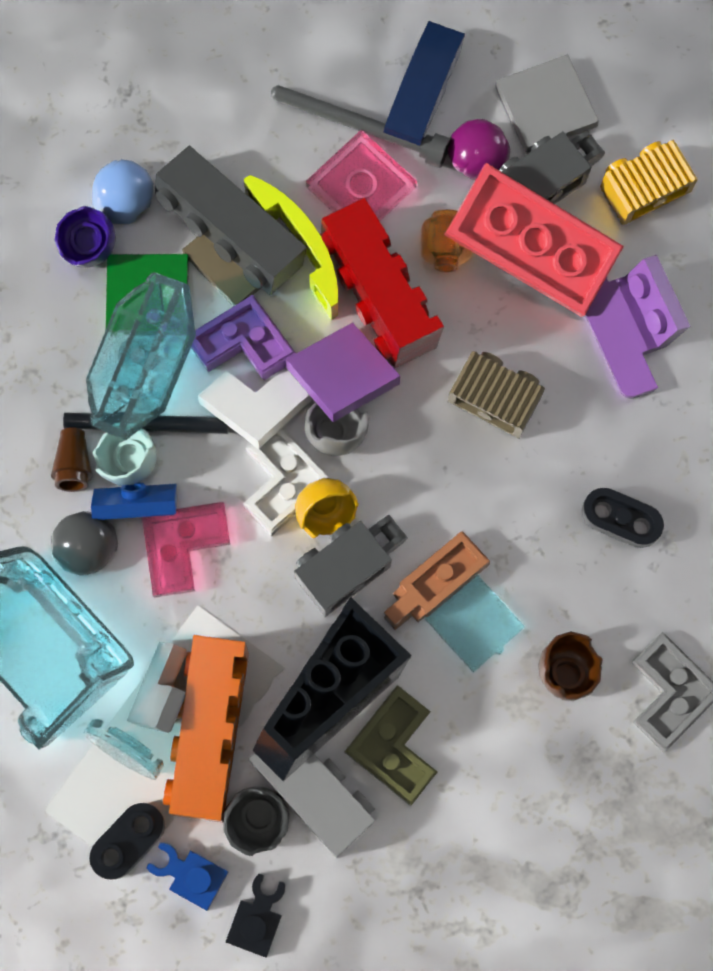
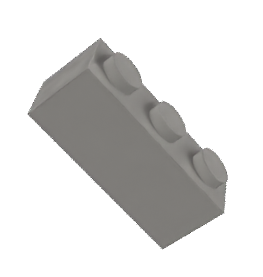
M255 753L249 758L250 763L275 791L281 795L284 801L336 858L375 822L370 815L375 810L373 805L359 790L352 795L342 785L341 781L346 776L329 758L322 763L315 754L312 755L284 782Z

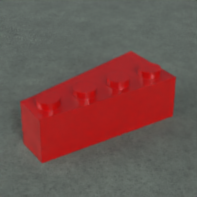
M364 197L323 217L321 220L320 236L329 254L334 255L340 268L336 269L342 286L346 291L352 289L358 300L355 308L360 320L365 326L371 324L377 336L373 341L381 355L386 360L389 359L395 369L436 349L444 325L438 315L429 318V311L426 305L428 303L427 298L420 286L411 289L408 284L410 276L407 265L400 254L397 252L389 253L387 248L391 247L390 238L366 198Z

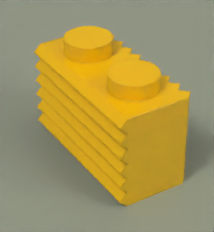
M670 140L663 145L660 141H657L645 147L640 152V157L629 161L626 158H622L609 165L605 170L606 173L600 188L612 206L613 211L616 212L620 223L625 225L692 192L698 179L674 140Z

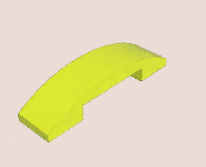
M252 175L244 178L245 194L275 220L280 218L289 232L307 247L305 255L316 269V271L309 274L310 290L330 319L336 318L338 316L337 278L328 249L317 229L306 214L277 188Z

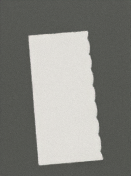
M197 605L170 643L187 649L186 652L188 653V651L191 652L193 635L246 642L249 659L238 724L239 728L250 716L254 704L265 696L272 684V679L278 676L285 667ZM186 656L173 687L186 692L187 677H184ZM145 676L44 809L47 814L91 847L134 804L147 803L156 807L164 817L165 830L175 818V816L169 814L170 806L163 805L167 779H174L176 762L170 761L171 748L174 736H180L182 719L176 718L173 728L169 733L140 727L127 721ZM142 816L136 819L134 823L136 832L144 833L148 830L149 820L146 817ZM109 849L105 852L104 857L116 864L119 854L115 849ZM138 863L128 873V875H130L131 877L135 873Z

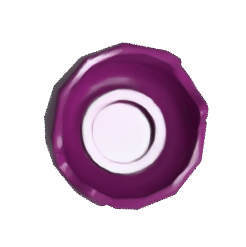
M469 120L458 127L450 137L448 155L453 167L472 180L477 178L484 164L488 163L499 170L510 158L511 149L502 129L488 120Z

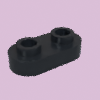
M610 488L593 490L586 497L582 505V517L590 528L637 548H645L654 544L664 529L663 518L656 508ZM599 505L605 506L609 511V516L606 518L599 517L595 512V507ZM634 522H643L647 527V533H637L633 527Z
M137 803L130 806L93 845L89 857L93 871L98 876L109 880H116L126 876L161 839L165 830V820L162 813L156 807L147 803ZM144 816L149 820V828L144 833H138L134 828V823L137 818ZM109 849H115L119 854L118 862L113 866H108L104 862V854Z

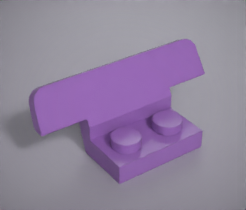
M657 255L644 258L625 277L617 278L610 282L606 277L585 315L621 394L629 399L652 393L658 389L644 355L667 347L691 327Z

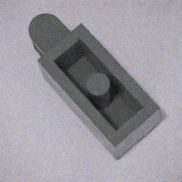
M588 130L572 140L562 131L552 139L550 136L543 137L533 145L529 154L521 159L518 157L511 158L501 166L499 171L556 204L586 184L591 166L605 155V151ZM581 148L586 156L583 157L578 150Z
M387 515L369 529H367L362 521H359L353 527L346 523L329 537L332 542L319 552L316 548H313L296 562L298 568L294 570L295 579L324 617H326L349 600L350 597H353L391 567L392 562L389 554L402 545L408 537L390 515ZM380 532L390 541L383 547L375 539V536Z

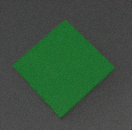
M111 254L107 258L105 329L107 335H188V254Z

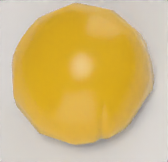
M322 478L309 483L299 493L295 503L296 518L300 528L304 529L312 538L318 537L319 534L332 535L338 528L346 523L350 524L355 519L359 504L351 488L337 479Z

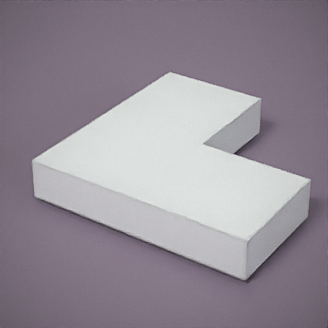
M285 368L258 392L253 391L226 370L198 395L200 405L258 449L313 400L295 377Z
M283 427L259 449L251 443L246 447L247 452L272 478L243 505L271 536L296 515L295 503L297 497L309 483L322 478H331Z

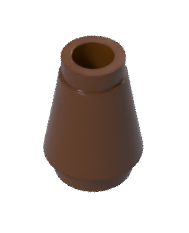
M79 428L62 429L51 471V478L55 480V487L59 490L66 492L85 490L88 488V481L93 477L85 431Z

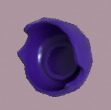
M82 206L66 213L59 221L54 241L60 256L65 261L77 267L90 268L102 264L113 253L116 235L113 224L103 212L88 206Z

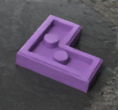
M251 295L185 336L187 343L208 372L243 351L261 378L266 380L285 368L286 359L296 354L254 295Z

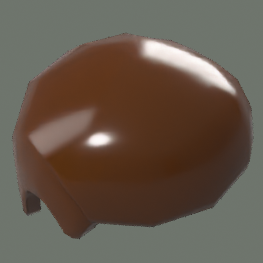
M570 631L553 638L541 652L538 663L539 675L547 690L555 697L565 701H576L589 696L601 682L603 659L592 647V639L589 636Z

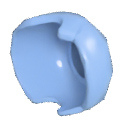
M123 159L119 161L114 160L100 169L96 175L92 187V204L96 210L103 212L113 224L133 223L141 212L150 207L154 183L147 170L137 163Z

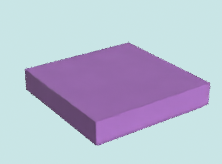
M353 322L286 359V368L332 422L400 385V375Z

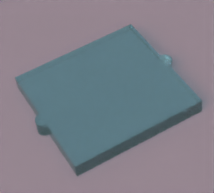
M479 575L429 617H425V620L473 673L495 653L498 655L502 654L504 651L503 646L525 628Z

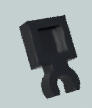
M258 874L252 884V891L255 896L254 902L251 904L243 900L240 901L225 943L267 958L282 915L270 910L273 903L278 902L283 897L286 885L280 881L277 891L273 895H265L261 890L264 875Z

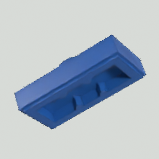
M138 482L134 485L94 489L91 502L92 518L106 520L174 515L177 510V484L145 485Z

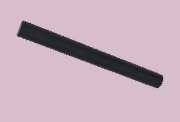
M66 412L63 416L64 429L110 430L118 425L132 424L149 432L228 434V425L217 417Z

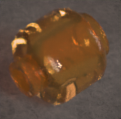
M456 210L435 211L430 218L424 221L421 227V256L426 262L434 265L435 270L440 272H454L458 270V266L468 262L473 254L472 251L444 235L457 213Z

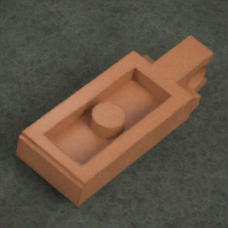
M463 531L458 533L400 582V587L393 593L398 601L384 611V619L396 630L411 617L417 622H420L425 616L429 617L490 565V560Z

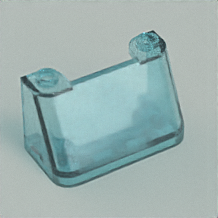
M19 546L0 551V681L25 708L18 716L19 730L22 737L40 750L50 745L114 687L134 666V660L126 647L41 555L31 548Z

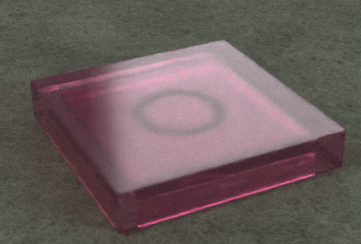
M360 130L306 180V187L332 212L365 197L375 215L381 221L417 187V180L363 130Z

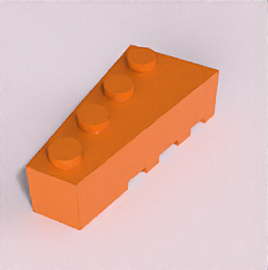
M193 635L191 652L188 651L184 669V677H187L186 696L177 716V719H182L180 736H174L171 748L170 761L176 762L174 779H167L163 805L170 806L169 814L172 816L221 823L224 821V811L227 803L249 659L246 642Z

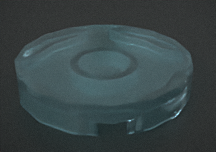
M91 720L83 732L90 742L138 774L151 780L158 778L164 769V763L159 758L152 762L151 759L154 755L148 747L117 727L113 728L110 726L107 731L100 729L104 724L102 720Z

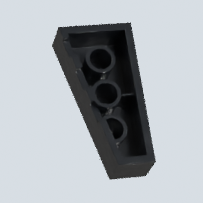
M350 597L336 621L332 624L322 642L264 726L252 751L284 782L395 682L412 655Z

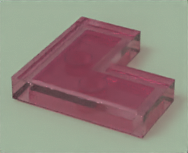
M224 502L180 508L176 510L174 515L142 517L153 597L195 592L190 551L231 545Z

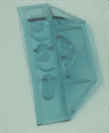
M153 272L146 278V282L135 287L116 304L86 377L88 403L92 413L90 415L91 426L127 440L166 410L196 336L189 285Z

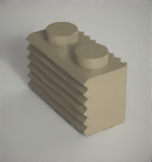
M472 351L449 392L447 402L520 439L542 398L545 388L539 385L540 381L534 375L526 371L519 370L516 374L513 370H508L503 366V361L497 356L488 352H482L479 355L477 352Z

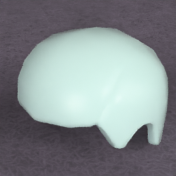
M132 424L113 427L102 435L96 449L93 451L97 466L96 472L104 479L118 486L134 485L148 478L154 469L157 452L152 437L145 429Z

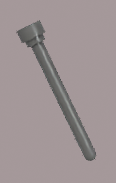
M280 85L273 87L271 90V97L275 101L419 152V157L424 158L426 164L441 168L447 157L448 146L451 141L449 137L437 133L434 136L427 134L419 146L383 133L386 123Z

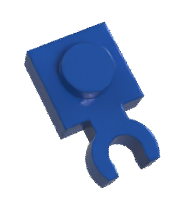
M160 843L158 848L169 855V863L164 868H158L156 865L149 863L146 867L148 871L159 877L169 875L174 877L175 879L169 890L208 911L229 872L191 850L185 861L179 859L178 852L173 846Z

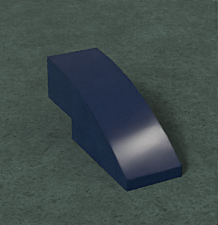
M428 21L403 77L383 133L419 146L421 145L445 94L447 82L459 59L465 33Z

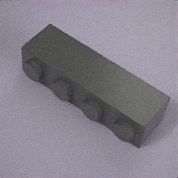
M190 145L156 173L155 195L161 206L168 211L177 213L194 235L198 237L205 235L214 243V249L219 257L228 263L233 260L243 269L246 280L255 288H262L271 296L303 266L307 247Z

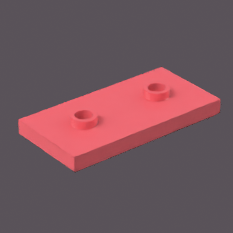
M488 163L482 167L444 234L580 317L586 315L624 247Z

